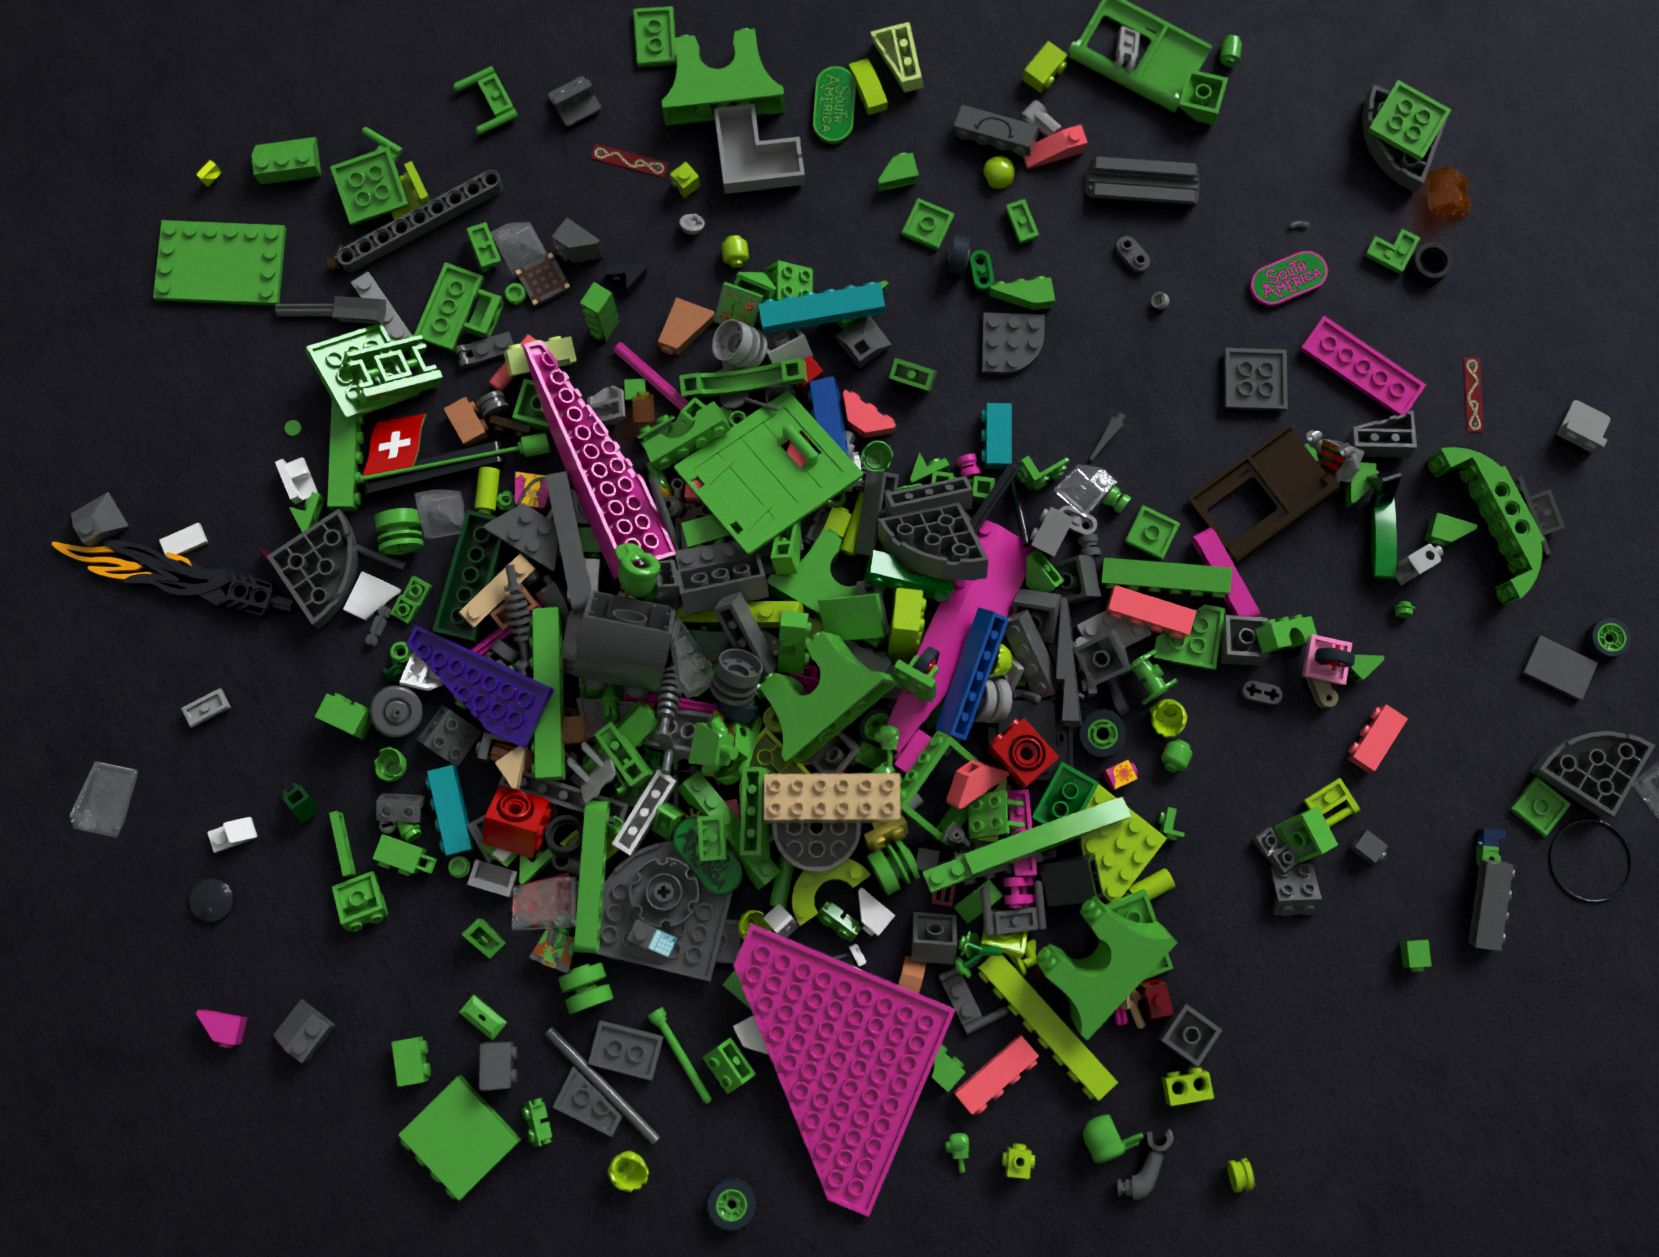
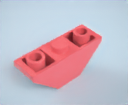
M847 390L843 392L842 399L847 427L863 438L894 433L896 424L890 416L886 414L883 416L877 412L878 409L874 405L861 401L860 396L855 392H848Z
M971 760L956 771L946 801L958 809L967 807L977 797L984 795L990 788L1000 784L1003 779L1009 776V772L994 765Z

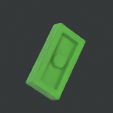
M1023 199L1006 205L1005 209L1019 244L1037 239L1039 233L1026 200Z

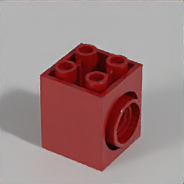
M1025 718L1020 722L1018 719L1014 720L1005 729L1007 733L1004 736L1000 733L989 743L991 748L988 750V753L996 762L1009 772V776L1021 790L1059 758ZM1021 751L1027 753L1028 760H1024L1021 757Z
M500 785L485 815L483 844L533 859L535 852L540 851L542 847L543 834L545 835L546 827L549 824L548 821L552 809H549L550 799Z

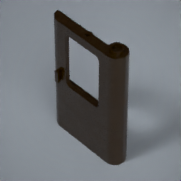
M1288 424L1187 498L1208 528H1212L1216 532L1232 562L1235 561L1238 564L1341 488L1330 473L1326 474L1295 434L1292 426ZM1250 478H1255L1277 509L1235 541H1230L1210 516L1208 509Z

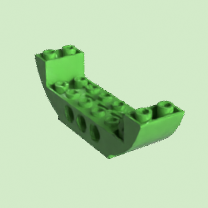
M1457 447L1440 449L1427 459L1429 470L1438 478L1457 468L1459 469L1460 477L1466 482L1471 498L1476 501L1479 507L1480 515L1485 518L1489 525L1490 534L1495 537L1499 544V551L1508 561L1509 570L1516 576L1495 587L1498 600L1506 606L1522 598L1537 579L1542 561L1541 542L1545 539L1505 466L1501 467L1489 457L1470 449Z

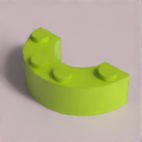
M847 859L843 864L829 871H803L796 881L792 895L793 912L799 926H802L818 914L814 906V896L817 889L823 883L829 880H840L846 882L853 889L871 874L862 865L851 859Z

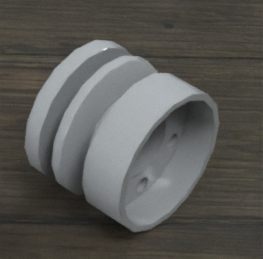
M729 319L720 324L712 340V350L717 359L743 370L760 365L767 352L768 343L762 331L738 320Z

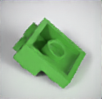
M374 871L332 886L340 923L347 931H358L362 929L363 924L368 922L379 923L383 920L384 916L388 915L384 896L380 892L377 876Z

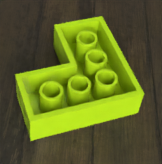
M900 566L902 570L909 574L922 575L908 567ZM897 588L896 591L893 590L890 620L891 635L889 636L887 657L892 661H898L899 659L902 662L910 663L913 656L918 653L924 628L923 616L926 607V599L922 597L923 591L904 588Z

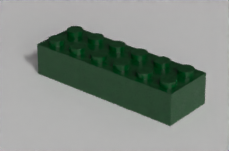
M466 510L432 630L439 636L476 645L479 643L486 616L473 628L458 612L498 574L506 543L483 529L484 525L496 519V516Z

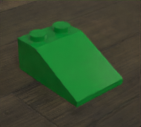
M1061 762L1031 811L1032 823L1040 826L1085 810L1099 782Z

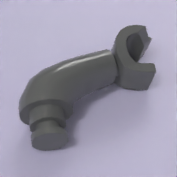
M1170 1129L1165 1133L1167 1142L1163 1146L1155 1145L1153 1133L1147 1132L1148 1144L1152 1150L1148 1153L1138 1174L1132 1175V1179H1126V1182L1118 1179V1196L1126 1193V1196H1133V1200H1141L1151 1193L1164 1156L1162 1153L1169 1150L1173 1144L1174 1137Z

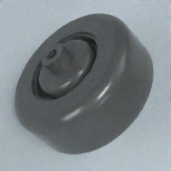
M392 685L381 689L374 695L369 706V714L372 724L380 733L396 738L406 736L418 727L422 719L423 709L420 699L413 691L404 686Z

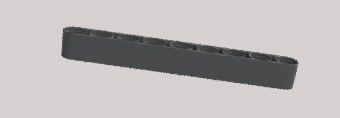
M494 170L485 171L343 247L337 253L339 263L345 271L354 272L498 195L503 189L499 174ZM490 181H496L493 185L488 184ZM473 190H479L477 194H470ZM457 199L461 200L458 204H452ZM443 209L441 213L435 214L436 210ZM419 219H425L424 222L417 223ZM407 228L404 233H399L401 229ZM389 238L387 242L381 243L382 239ZM365 248H371L370 251L363 253ZM353 257L350 262H345L347 258Z

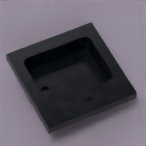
M1064 696L1041 698L1039 703L1023 698H1012V706L1007 718L999 724L987 723L988 750L991 748L989 743L1000 733L1004 736L1007 733L1005 729L1014 720L1018 719L1020 722L1025 718L1059 756L1055 762L1033 781H1050L1061 762L1074 768L1073 726H1065L1062 721ZM1059 735H1062V742L1059 741ZM1021 751V757L1024 760H1028L1027 753ZM988 753V764L1003 769ZM1010 776L1005 778L1007 781H1013Z

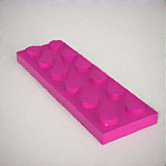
M1325 316L1322 317L1300 348L1302 352L1397 416L1406 414L1426 386L1425 383Z

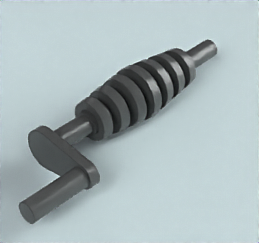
M512 564L505 566L508 584L504 586V591H510L509 594L505 595V600H511V602L505 603V608L513 609L506 612V617H514L508 620V624L516 625V627H512L510 630L513 634L517 633V635L513 636V640L519 643L521 659L516 662L515 669H517V672L527 676L525 668L530 666L531 658L527 641L530 639L531 634L526 632L530 631L531 628L530 625H524L530 622V617L523 615L529 614L530 611L529 608H521L528 605L527 600H520V598L525 597L524 592H518L523 587L522 584H518L516 581L515 569Z
M671 656L670 667L664 671L660 690L657 694V718L661 722L660 728L655 731L653 738L665 751L661 771L664 775L670 774L672 757L675 751V745L671 733L668 732L669 722H672L675 718L681 699L682 672L678 669L680 656Z

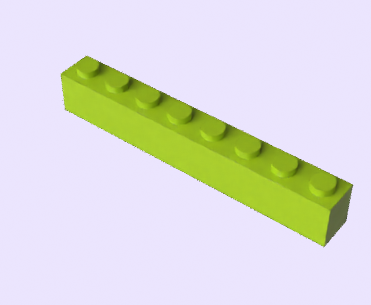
M1002 954L1001 956H988L977 966V969L980 971L977 973L985 983L989 981L995 987L992 991L1000 1000L1005 998L1009 1003L1007 1008L1015 1016L1019 1014L1024 1019V1022H1022L1024 1027L1030 1033L1034 1031L1039 1036L1037 1041L1044 1049L1048 1047L1054 1053L1052 1058L1060 1066L1064 1064L1069 1069L1067 1072L1069 1077L1075 1083L1079 1081L1084 1086L1082 1091L1090 1099L1094 1097L1099 1101L1118 1083Z

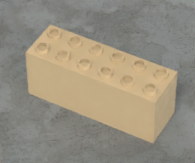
M764 774L765 823H898L900 820V774Z

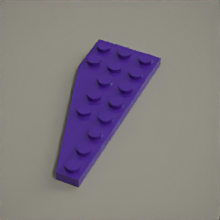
M415 625L406 643L410 649L430 667V670L471 711L470 713L483 724L487 731L526 749L555 689Z

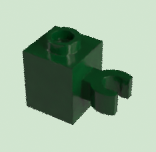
M293 783L294 789L290 792L283 790L284 796L282 798L303 824L319 813L320 810L301 784Z

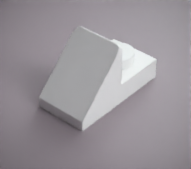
M251 817L223 823L224 826L207 832L215 853L258 837Z
M780 904L776 905L764 917V920L778 935L788 938L799 927V924Z

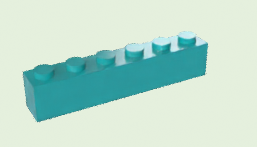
M869 282L859 287L847 286L842 290L836 291L828 289L819 294L806 293L796 298L794 296H787L778 301L765 300L758 304L764 334L885 313L881 283L876 284L875 282Z

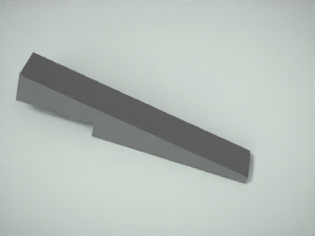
M1061 597L1056 679L1059 685H1064L1062 721L1065 726L1082 727L1070 608L1067 598Z

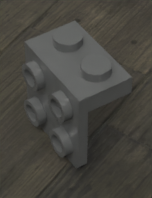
M492 732L490 734L484 733L482 741H479L476 747L477 758L486 763L493 764L494 761L490 759L495 741L513 747H518V745ZM528 744L527 747L531 750V745Z
M1309 863L1296 864L1283 874L1272 865L1270 873L1276 893L1273 905L1274 915L1317 914L1322 898L1313 865Z

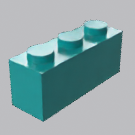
M987 403L985 410L981 411V422H985V429L981 430V442H985V449L981 450V462H985V468L1006 469L1010 463L1012 464V403Z

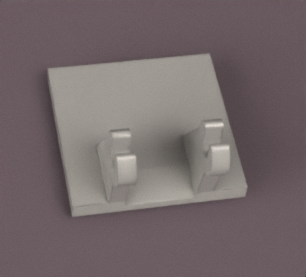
M583 742L581 744L582 749L597 763V766L589 773L570 757L567 760V764L582 778L579 782L583 801L588 803L591 799L598 796L601 788L606 783L612 781L616 771L614 763L607 753L601 756L589 744Z

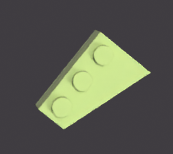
M907 22L870 32L874 45L903 91L907 92L923 88L910 23Z
M561 336L549 338V341L544 342L558 361V367L570 365L577 361L571 336L561 338ZM521 344L508 346L509 350L504 352L509 377L530 373Z

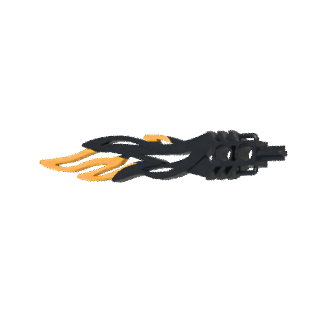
M103 540L102 543L106 546L80 547L52 542V545L57 550L76 560L86 563H110L121 566H88V569L101 576L123 580L128 585H152L174 596L202 597L215 604L216 608H226L227 611H236L238 614L250 613L262 616L266 611L273 613L274 608L292 612V609L295 607L294 600L278 596L279 593L273 589L274 585L272 582L258 579L251 573H248L249 576H247L240 570H238L239 573H236L232 568L204 569L193 561L177 554L168 552L166 557L152 548L128 541ZM136 550H142V551L151 553V554L155 555V556L158 557V558H155V557H153V556L147 555V554H145V553H142V552H139V551H136ZM70 551L91 554L119 553L139 562H129L112 557H83ZM180 561H183L192 567L184 566L181 564ZM146 565H147L148 567L152 568L153 570H155V571L158 572V573H154V572H141V573H132V574H111V573H108V572L138 571V570L144 568ZM169 572L208 582L201 584L183 583L181 579ZM163 584L177 585L186 589H177ZM229 586V589H228V592H227V595H226L225 592H224L222 589H224V588H226V587ZM246 589L245 595L239 597L240 591ZM266 594V599L259 603L260 596Z

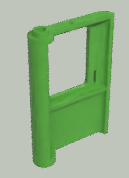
M1102 0L1080 40L1077 43L1073 41L1068 53L1071 54L1070 59L1175 113L1179 107L1178 104L1188 70L1199 71L1212 45L1126 0ZM1103 17H1108L1131 30L1140 32V35L1151 41L1136 70L1131 73L1127 72V68L1123 66L1120 69L1116 68L1114 61L1087 47L1090 38Z

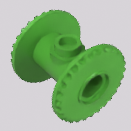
M1155 649L1136 659L1129 665V670L1121 673L1124 676L1133 670L1139 680L1146 679L1143 686L1150 696L1141 702L1143 705L1152 699H1156L1177 683L1175 678L1166 684L1161 677L1164 675L1158 664L1153 666L1148 658L1157 653Z

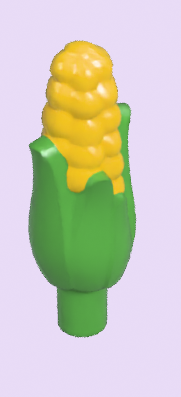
M651 461L646 463L645 465L649 471L648 478L657 477L663 497L672 495L671 492L673 490L670 488L664 473L659 471Z

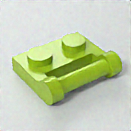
M1341 778L1336 779L1303 800L1308 810L1318 806L1322 815L1343 801L1346 802L1347 807L1325 820L1329 828L1350 814H1356L1360 811L1358 804Z

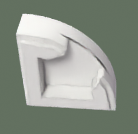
M856 944L850 946V951L858 967L866 964L859 946Z

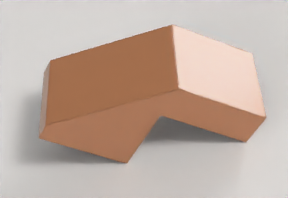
M905 956L898 985L919 993L926 962L911 961V957Z

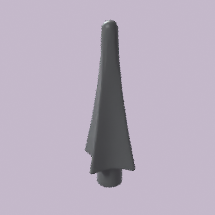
M1119 412L1116 418L1112 416L1100 442L1089 457L1090 461L1095 459L1103 447L1123 427L1124 423L1122 422L1126 418L1124 414Z

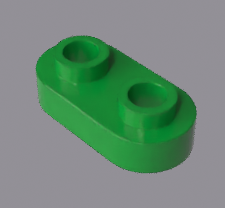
M977 250L970 257L973 285L979 291H987L994 282L991 259L986 251ZM980 260L983 264L978 265L976 261ZM984 279L987 283L981 284L980 280Z

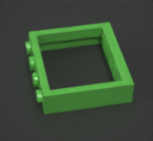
M937 730L900 784V811L934 839L949 846L943 841L945 830L953 821L960 827L963 826L969 817L968 806L962 809L951 806L937 828H935L908 805L948 747H951L967 762L978 760L951 736Z

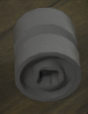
M498 637L491 646L492 651L487 652L484 657L509 667L508 664L515 662L520 652L508 642Z

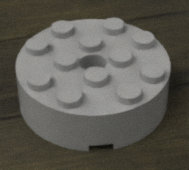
M773 823V836L781 855L793 866L808 872H825L843 864L854 852L861 833V823H821L823 830L818 834L811 831L810 825L812 823Z

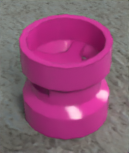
M967 454L956 459V464L961 470L960 477L966 476L967 479H973L974 476L981 475L980 468L976 465V454Z

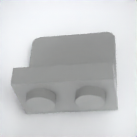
M1575 400L1571 403L1556 435L1591 453H1595L1603 448L1607 442L1603 435L1610 422V417Z

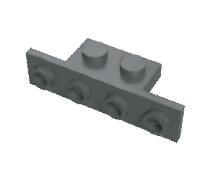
M1520 476L1518 477L1519 483H1516V487L1520 495L1524 494L1527 501L1525 504L1545 539L1541 542L1542 553L1546 552L1547 556H1551L1552 554L1545 535L1566 529L1551 489L1530 496L1524 479Z

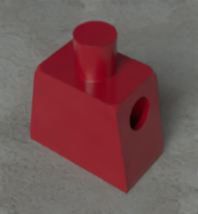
M1153 978L1142 981L1138 985L1147 1023L1169 1019L1173 1015L1168 988L1163 980Z

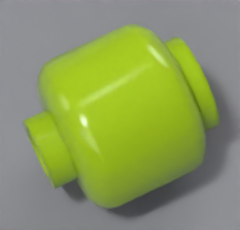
M729 236L722 243L723 261L731 265V267H741L749 259L747 242L741 236Z

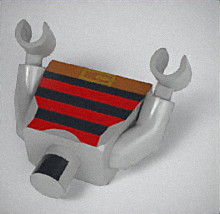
M1311 430L1307 432L1305 438L1309 443H1314L1319 454V465L1326 474L1330 473L1338 484L1340 481L1351 482L1355 474L1360 470L1359 464L1363 458L1364 451L1350 446L1349 443L1326 439L1320 440L1322 438L1320 431Z

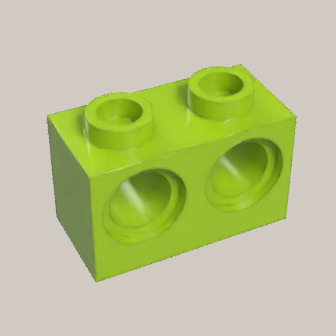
M1196 1067L1188 1069L1189 1073L1180 1074V1071L1168 1072V1077L1162 1078L1166 1104L1174 1106L1214 1099L1209 1071ZM1197 1078H1200L1203 1083L1199 1090H1196L1193 1086V1082ZM1175 1082L1181 1084V1090L1177 1094H1174L1172 1091V1085Z

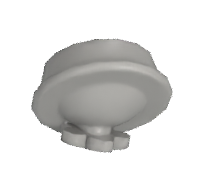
M696 213L684 215L679 221L682 230L690 235L700 233L705 225L702 217Z

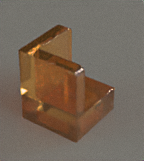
M585 716L562 717L563 742H586L588 744L587 718Z

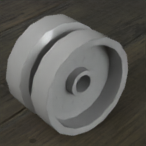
M1000 677L988 678L973 722L999 724L1007 718L1012 706V691L1005 679Z

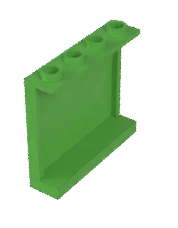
M462 1075L458 1076L398 1134L402 1138L400 1140L401 1144L408 1150L412 1149L416 1154V1160L422 1166L426 1165L432 1171L430 1174L433 1179L438 1183L442 1182L447 1187L445 1189L447 1194L451 1198H457L458 1200H461L521 1141V1138Z

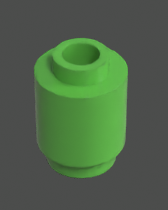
M1228 35L1222 41L1220 62L1226 67H1233L1240 62L1242 47L1240 37Z

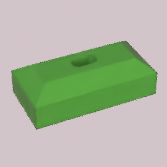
M473 995L459 1012L491 1040H494L508 1023L476 995ZM480 1014L486 1018L485 1021L479 1017Z

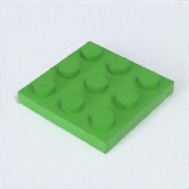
M1398 80L1367 132L1421 161L1451 109Z
M389 147L330 166L348 220L352 226L410 206Z

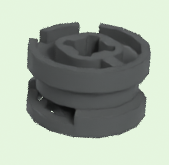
M503 391L490 392L476 402L478 408L483 411L482 416L486 420L490 419L491 414L501 416L510 408L509 404L504 400Z

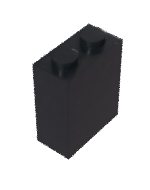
M1095 854L1050 858L1039 864L1038 873L1043 881V896L1047 900L1048 907L1085 903L1093 896H1096L1098 899L1104 896Z

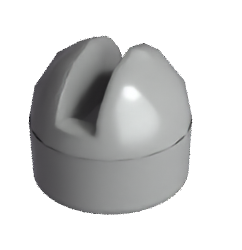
M1156 292L1151 299L1152 305L1157 309L1167 308L1170 302L1169 297L1163 292Z
M380 821L379 824L380 830L385 834H393L398 828L396 821ZM393 823V826L383 828V824Z

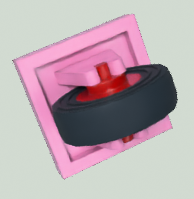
M1313 634L1309 635L1302 677L1345 685L1348 668L1352 667L1355 662V655L1351 653L1352 643Z

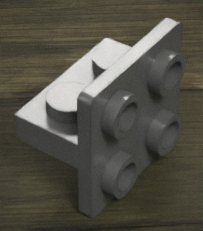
M583 76L548 93L550 100L566 127H570L602 110L594 95L592 84L589 79L585 80Z

